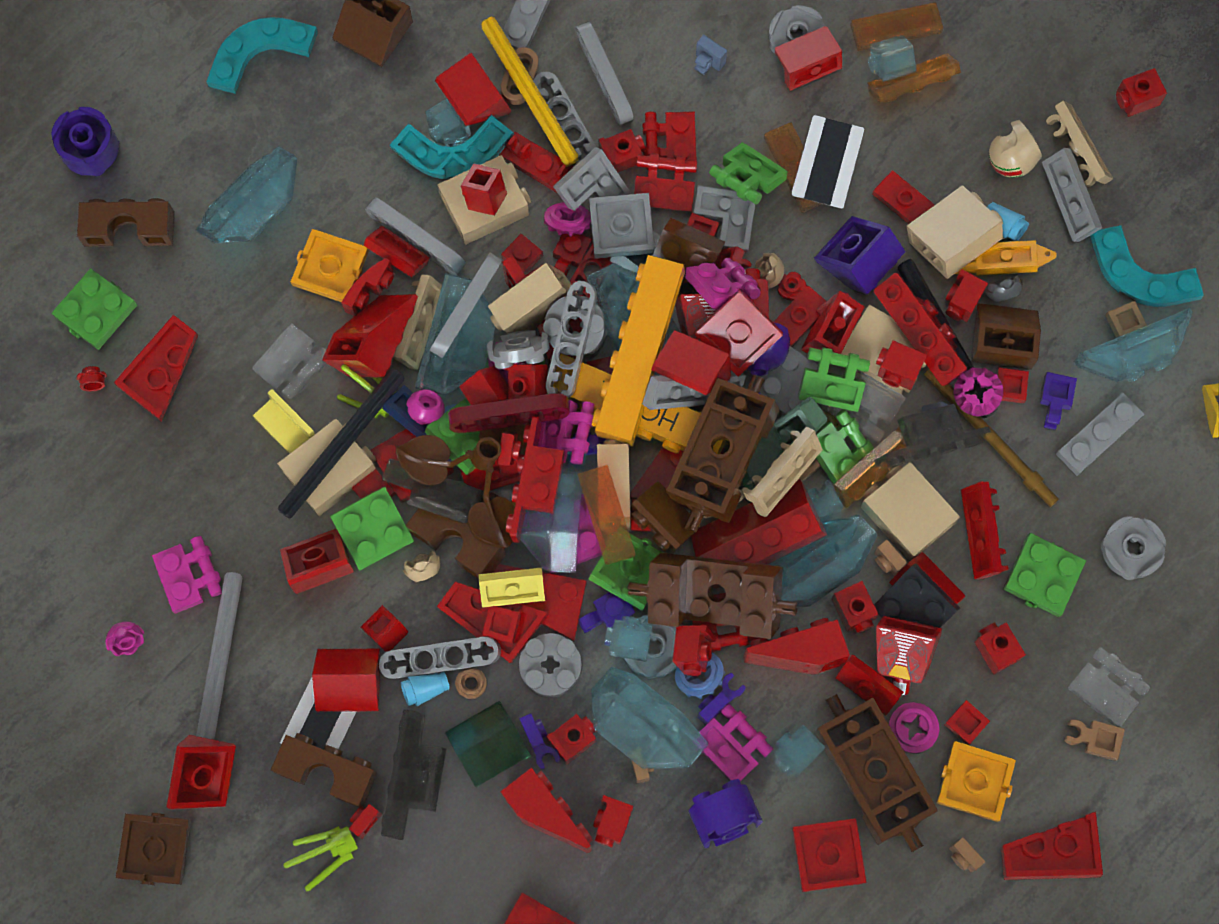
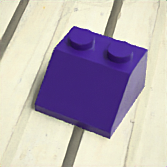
M851 216L814 259L848 288L868 294L878 285V282L896 265L897 261L906 251L890 227Z

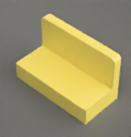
M271 389L267 393L270 400L253 417L290 454L314 436L315 433Z
M542 568L478 574L482 608L545 601Z

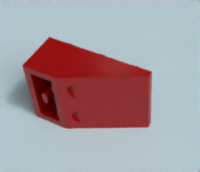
M416 294L378 296L333 333L322 361L348 377L350 376L341 369L343 364L347 365L361 377H384L391 367V360L395 350L403 339V332L407 322L414 313V306L418 296Z
M822 618L811 622V627L799 631L798 627L782 631L780 633L781 637L769 641L767 638H759L751 641L750 647L746 648L743 660L744 663L816 675L844 666L850 654L838 619L829 622L828 618Z
M530 768L500 791L523 824L586 853L592 851L589 844L593 841L592 836L581 822L577 825L573 823L570 819L573 811L561 796L555 799L550 793L554 790L553 785L542 771L536 774Z

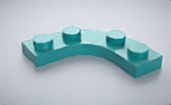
M277 17L261 18L240 26L224 40L218 49L206 81L208 87L236 94L250 59L262 51L269 49L284 50L309 57L318 34L317 27Z
M491 115L465 143L454 147H447L430 141L408 123L392 141L390 147L420 172L436 178L450 179L470 170L473 163L481 165L496 158L506 147L514 132Z
M1121 225L1101 229L1090 235L1099 267L1108 283L1118 293L1121 291L1135 299L1136 303L1153 307L1172 306L1203 298L1204 293L1196 268L1169 274H1153L1138 266L1129 252Z

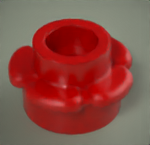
M797 272L784 274L781 282L778 284V293L786 300H794L807 287L806 281ZM789 284H794V288H790Z
M96 366L85 367L76 376V379L79 380L80 388L90 392L103 389L105 387V378H107V374L104 371H100V368Z

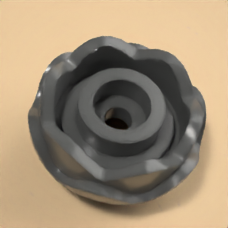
M1017 275L1009 279L998 280L995 283L988 284L985 293L994 302L1019 296L1023 285L1022 279L1019 280Z

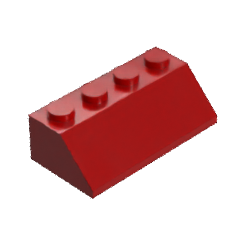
M798 479L767 517L758 514L752 502L735 510L729 523L717 519L699 528L697 533L691 536L696 557L767 565L828 534L802 479ZM714 584L711 587L717 589L721 587V585Z

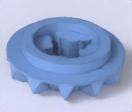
M712 653L711 660L707 661V668L704 674L706 681H700L697 676L685 675L678 667L675 672V681L678 688L688 697L696 696L702 699L703 695L708 693L714 694V689L718 685H722V677L726 673L720 658Z

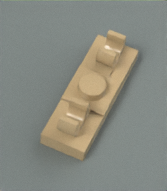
M1064 100L1055 105L1059 115L1053 114L1049 116L1046 122L1049 125H1053L1055 122L1060 121L1061 127L1053 135L1057 138H1062L1068 133L1072 139L1068 142L1070 148L1077 157L1081 155L1085 159L1087 165L1080 164L1078 167L1081 173L1084 171L1089 173L1088 179L1084 181L1086 187L1093 186L1096 181L1105 185L1113 180L1111 173L1073 106Z
M421 275L420 281L412 282V286L416 288L415 294L418 296V299L414 306V313L404 329L403 339L393 355L394 360L414 370L419 369L447 289L430 275Z
M806 427L801 433L791 431L790 435L794 442L791 445L784 442L780 444L783 453L773 461L766 475L763 478L758 475L752 477L755 484L753 490L746 487L742 489L746 499L753 502L758 514L767 517L823 450L815 430Z

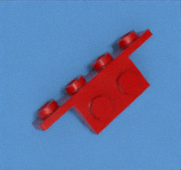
M894 273L874 289L875 295L915 350L927 355L924 362L942 386L948 385L967 370V366L955 351L957 345L953 341L956 338L954 332L946 323L940 324L935 317L938 314L935 306L928 299L924 301L916 297L900 274Z
M532 416L531 425L526 424L524 429L523 442L527 443L525 454H520L518 460V472L521 473L520 483L515 484L513 487L512 502L516 504L514 514L508 515L506 532L510 533L514 543H520L526 510L554 514L565 456L564 450L538 447L542 424L537 416Z

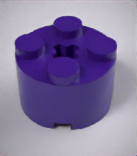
M78 107V110L70 113L66 111L61 114L55 121L51 132L53 144L58 155L71 171L80 175L96 177L102 175L114 163L119 151V140L108 120L100 111L91 107Z
M739 779L722 785L723 790L712 795L710 791H706L692 798L694 804L688 812L704 848H709L711 841H714L715 846H720L749 833L747 826L753 822L756 828L762 824L763 820L747 785H741Z

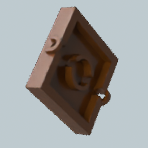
M125 813L116 878L142 881L141 884L155 886V883L182 885L191 820L165 817V814L152 813L151 816Z

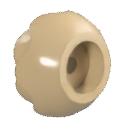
M763 253V257L756 261L755 267L761 271V279L768 280V289L781 282L784 275V264L775 253Z
M431 551L429 555L419 554L414 561L405 562L403 572L409 579L415 582L431 578L439 572L440 556H437L434 551Z

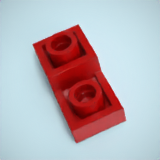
M384 258L363 273L352 285L341 302L346 313L355 316L360 309L363 310L370 299L369 291L380 296L384 288L388 289L395 275L390 260Z

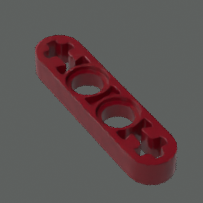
M559 393L462 406L448 412L449 429L455 433H468L531 424L532 416L539 417L540 422L553 421L567 417L570 410L568 397Z

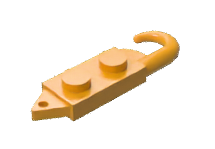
M1036 240L997 242L962 269L969 273H977V275L1038 272V268L1055 259L1057 253L1036 244Z

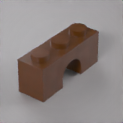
M124 198L118 200V202H106L102 199L79 202L77 237L84 247L114 246L115 233L125 224L137 225V236L143 246H173L174 210L168 201L160 198H151L148 202H136L133 199Z
M427 496L406 524L411 535L435 551L446 539L451 537L463 539V546L455 557L460 568L478 580V574L493 573L506 556L504 548L488 544L475 537L469 529L468 516L463 514L460 518L452 513L454 509L447 502L440 498L436 502Z
M296 733L294 738L285 735L271 767L272 772L305 785L311 771L318 767H328L334 774V783L329 794L356 807L364 806L377 775L373 769H370L371 762L354 756L353 761L341 757L343 751L329 745H325L324 749L313 746V739Z

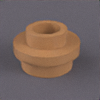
M473 667L465 668L457 675L455 686L462 697L476 699L485 692L487 680L481 670ZM473 678L477 681V686L474 689L466 687L465 684L468 679Z

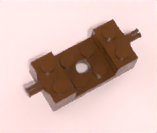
M752 375L747 389L717 378L666 492L672 501L685 505L692 511L684 526L689 531L692 530V532L697 533L703 516L715 517L727 523L730 522L742 496L738 488L761 437H768L779 413L775 399L759 394L765 380L757 377V375ZM719 440L730 442V448L724 454L713 452V446Z
M660 552L650 562L648 583L630 582L628 585V589H630L628 595L646 597L649 624L679 627L684 620L740 626V635L771 639L780 628L781 613L796 616L798 610L796 608L798 602L781 600L783 567ZM714 584L721 585L725 589L726 597L723 599L716 598L711 592V586Z
M838 694L828 698L825 701L835 717L818 727L814 733L829 760H834L864 813L862 818L877 845L892 837L903 835L911 852L923 847L924 845H922L914 828L922 820L938 812L874 698L848 710H845ZM879 761L885 766L886 773L883 778L875 779L870 776L868 766L871 762Z

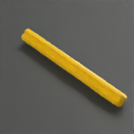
M492 16L481 22L482 30L561 161L567 167L575 164L578 161L577 152L497 20Z

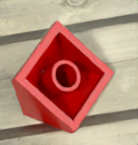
M469 53L435 79V82L466 126L486 121L491 115L495 118L509 115L512 111L472 53Z
M676 330L671 334L651 369L704 395L711 393L717 378L725 381H730L731 378L729 354Z
M337 528L280 549L286 578L295 594L354 573Z
M380 648L317 649L312 672L315 711L379 712Z
M188 735L176 748L166 807L168 809L226 807L236 745L194 735Z

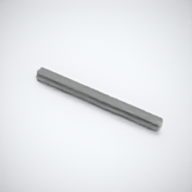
M227 572L224 577L196 736L213 740L215 738L243 580L241 574Z

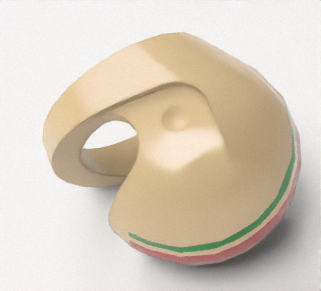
M1020 120L1010 123L1012 132L1009 135L1003 137L997 135L989 149V160L993 169L1001 176L1008 178L1025 176L1042 158L1036 141Z

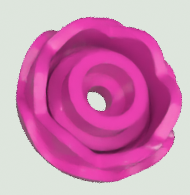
M428 389L414 392L406 403L408 414L420 425L431 424L433 421L441 418L445 412V405L440 395Z
M123 621L116 623L106 635V648L115 656L132 655L138 647L143 645L144 631L133 622Z

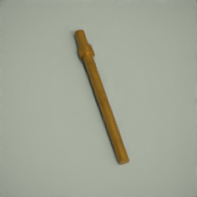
M930 369L926 371L924 375L1021 476L1024 480L1022 483L1030 492L1034 490L1051 508L1059 498L1043 483L1044 478L1036 470L1033 472L981 416L969 415L962 411L955 401L954 388L950 384L942 386Z

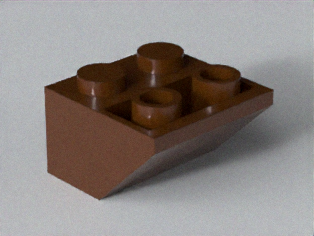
M345 0L332 38L339 44L382 67L413 23L410 6L400 0Z
M670 218L662 230L652 256L684 264L685 274L678 296L680 294H699L685 278L686 268L699 266L702 263H714L716 265L725 241Z
M978 303L971 362L1032 370L1039 358L1041 326L1038 311Z
M659 481L631 504L630 510L633 512L631 519L642 530L646 527L654 534L653 542L663 552L669 549L674 554L695 533L684 528L690 513L680 503L672 501L666 489Z

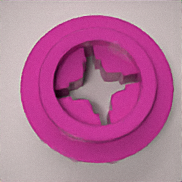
M564 202L557 203L545 211L544 224L548 225L549 231H557L559 236L568 234L571 237L573 233L580 235L583 234L584 230L590 229L591 215L590 211L582 205L573 211Z
M972 367L970 370L962 373L954 385V398L958 407L965 413L973 416L988 415L1000 405L1003 398V385L997 374L986 368ZM974 380H977L981 388H991L983 393V403H980L976 395L967 394L969 391L974 390Z
M916 702L903 704L893 712L889 719V726L904 752L917 754L926 751L933 746L938 738V719L935 713L924 704ZM919 716L918 728L922 729L926 734L916 733L908 740L909 729L901 723L911 724Z

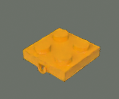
M312 229L304 249H300L297 254L298 264L290 281L291 285L342 302L349 289L358 280L360 274L363 273L362 268L369 249L363 245Z
M954 741L947 765L943 766L944 769L941 774L943 779L936 803L999 822L1005 800L1010 797L1013 786L1010 785L1016 760Z

